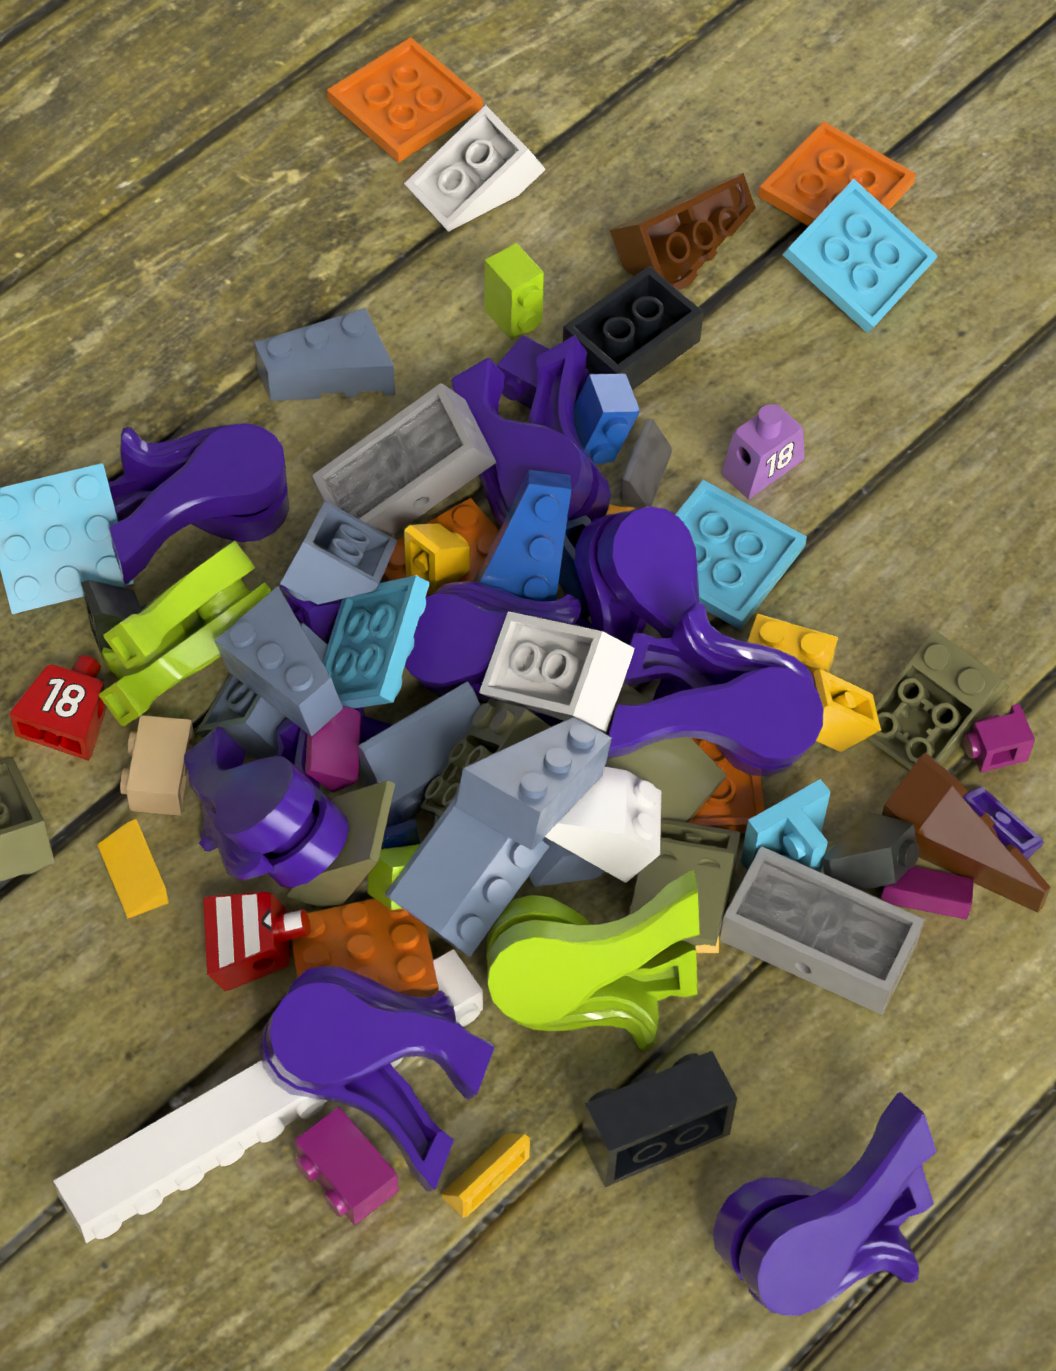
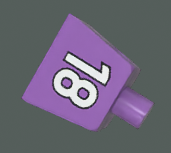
M779 405L763 406L759 410L758 415L733 433L721 475L749 500L804 461L803 428Z

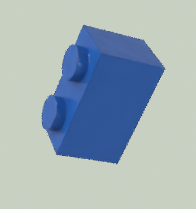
M589 374L574 405V424L577 436L584 451L596 464L615 461L640 413L626 374Z

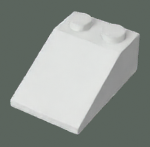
M485 105L404 184L448 231H451L519 196L546 169L531 151Z
M508 611L479 693L566 721L575 717L597 730L606 732L635 648L603 631Z
M605 767L603 776L545 837L627 883L660 855L661 790L627 770Z

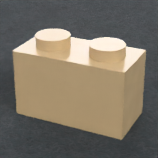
M140 716L137 731L130 732L128 740V756L132 757L130 768L123 769L120 783L121 794H127L130 811L182 816L189 778L184 755L195 745L192 720Z

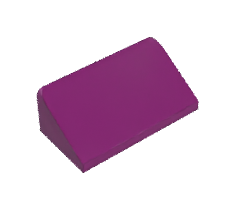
M345 706L312 737L307 733L305 773L333 793L355 784L358 781L359 774L358 745H360L361 714L358 710Z
M912 867L896 883L883 886L881 900L896 906L967 920L972 906L974 879Z

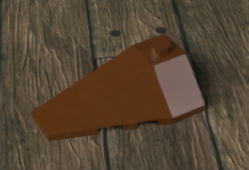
M740 173L640 215L611 229L610 233L622 267L635 276L650 266L679 290L694 281L698 276L696 272L706 261L713 259L717 254L716 249L726 237L732 236L756 208L745 175Z
M925 752L885 803L882 815L914 824L916 843L919 846V858L955 875L973 878L974 883L1035 912L1040 911L1051 887L1017 847L1011 844L1003 845L992 827L996 824L986 812L979 817L963 798L968 793L966 788Z

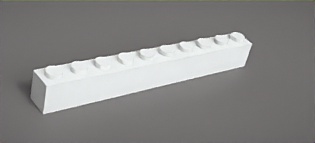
M453 949L434 960L439 991H443L450 997L455 1009L456 1022L466 1026L479 1016L480 1011L483 1010V990ZM403 1058L391 1063L393 1068H395L402 1061ZM261 1060L53 1182L59 1199L85 1242L87 1243L94 1238L103 1239L115 1233L120 1228L121 1222L137 1213L140 1215L149 1213L162 1203L164 1197L177 1189L187 1190L195 1186L202 1180L206 1172L216 1166H228L234 1163L244 1154L245 1149L259 1141L265 1143L273 1140L283 1132L285 1126L300 1117L307 1119L314 1116L324 1107L325 1102L329 1100L302 1097L288 1093L274 1084L263 1068Z

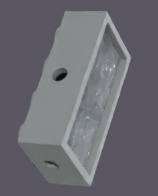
M440 383L312 476L324 501L333 504L391 537L494 465L496 460L466 400Z
M761 846L723 917L720 941L883 1015L918 944L925 919Z

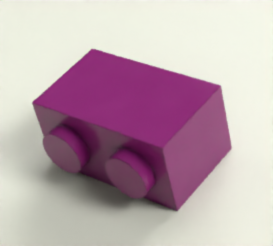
M340 1107L336 1108L295 1139L297 1159L294 1162L296 1167L308 1182L312 1183L315 1179L326 1191L323 1194L326 1203L338 1217L345 1214L356 1225L399 1191L398 1174Z

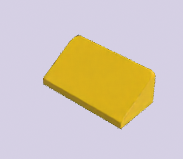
M137 819L127 822L97 844L127 919L169 903L166 887Z
M518 1133L503 1135L442 1192V1198L463 1218L465 1216L468 1217L529 1159L530 1138L526 1134Z

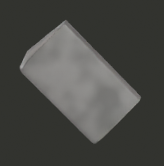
M647 418V421H644L622 477L621 503L636 508L652 506L672 454L670 443L653 419Z

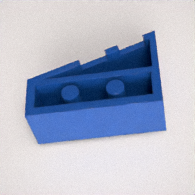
M528 470L506 514V519L496 539L493 540L489 552L473 581L504 590L524 599L546 602L556 601L572 490L571 475Z

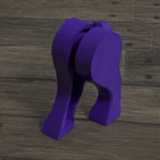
M575 335L536 357L538 383L529 416V423L501 418L498 409L499 400L504 388L505 376L490 358H486L451 379L454 392L466 400L496 460V463L479 474L492 513L501 526L528 470L571 475L572 490L567 521L587 515L592 522L596 518L605 516L608 512L611 497L608 480L584 451L574 424V403L578 386L584 375L587 351Z
M246 423L211 427L193 432L176 440L161 443H148L144 441L131 427H125L122 430L120 455L124 475L115 481L108 482L118 523L108 528L112 548L125 585L146 568L155 552L170 536L190 524L209 534L242 543L259 541L270 536L285 522L290 508L284 449L277 437L263 427Z
M648 506L596 518L583 529L575 547L574 563L589 605L592 629L603 631L628 644L634 633L643 634L646 623H648L660 633L662 638H672L675 627L683 613L695 603H700L696 547L691 533L684 522L665 508ZM662 678L653 700L683 691V689L675 682Z
M475 581L453 582L442 585L433 595L425 597L426 607L419 617L413 636L414 647L406 659L405 667L423 686L439 697L468 682L473 688L479 703H487L491 697L479 692L508 611L574 625L581 612L579 599L567 594L557 601H534L520 598L504 590ZM529 710L551 727L564 722V720Z
M695 603L681 616L672 638L657 639L646 634L634 633L628 645L635 648L622 686L626 684L634 686L663 678L675 682L683 691L644 704L617 705L612 713L606 734L612 737L607 759L630 754L646 745L664 739L690 737L714 743L734 768L751 776L769 777L785 772L815 743L823 727L824 708L818 691L815 689L813 675L798 659L772 647L738 641L721 634L711 626L707 618L705 604Z
M287 718L277 727V756L243 764L245 750L221 727L217 726L184 755L185 765L189 771V785L200 801L203 802V831L200 835L201 841L199 844L207 852L218 848L226 873L238 880L243 881L267 873L281 887L295 888L310 882L323 873L337 858L346 843L349 824L348 818L321 792L319 782L305 773L307 733Z
M321 966L309 968L292 982L288 989V995L282 999L263 1028L259 1047L263 1068L274 1084L292 1095L340 1102L359 1109L373 1118L390 1135L401 1151L409 1170L422 1187L428 1192L435 1190L454 1139L431 1120L410 1085L393 1068L391 1063L403 1057L422 1056L434 1060L445 1071L463 1097L470 1100L477 1095L495 1045L469 1033L460 1023L456 1022L454 1005L450 997L443 991H437L434 995L427 998L413 997L393 991L372 979L342 967Z
M901 1092L897 1093L880 1116L873 1137L862 1157L847 1174L824 1190L798 1180L761 1177L743 1184L727 1198L717 1213L713 1228L714 1247L728 1267L742 1281L746 1282L749 1287L748 1292L754 1300L771 1313L803 1315L818 1309L823 1304L839 1296L855 1282L872 1273L886 1271L906 1283H913L918 1280V1263L899 1227L908 1217L923 1213L934 1205L922 1164L937 1152L925 1113Z

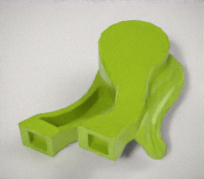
M236 540L159 594L140 613L130 615L103 635L112 649L104 647L101 657L106 666L120 680L99 693L98 696L121 726L127 725L146 712L153 701L162 693L221 657L214 640L272 591L266 581L251 591L241 578L252 571L255 566Z
M694 870L667 884L650 902L635 913L617 921L599 925H592L584 916L551 897L529 895L513 899L506 906L486 936L487 982L492 1001L508 1018L519 1025L533 1030L566 1031L591 1026H613L625 1029L632 1035L639 1049L650 1050L655 1043L658 1030V1001L669 996L690 997L698 995L696 946L682 941L686 938L699 936L698 889Z

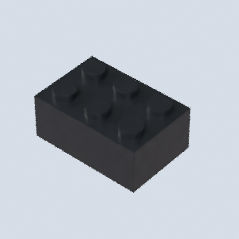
M648 266L564 325L562 342L575 335L587 351L585 368L589 370V374H626L633 390L700 342L703 311L652 267Z
M713 1051L700 1056L697 1053H691L678 1059L673 1067L662 1072L647 1071L637 1076L631 1082V1085L616 1091L608 1088L594 1094L589 1099V1102L585 1103L582 1142L606 1188L730 1135L737 1096Z

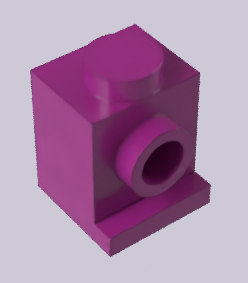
M1020 704L1011 706L1008 715H989L974 724L971 733L964 734L963 736L965 751L970 759H975L980 773L1028 761L1035 742V737Z

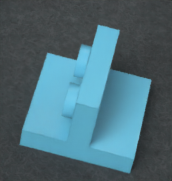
M821 779L748 820L741 863L747 871L762 846L821 873L823 866L822 857L826 853L828 841L822 835V828L830 797V790Z

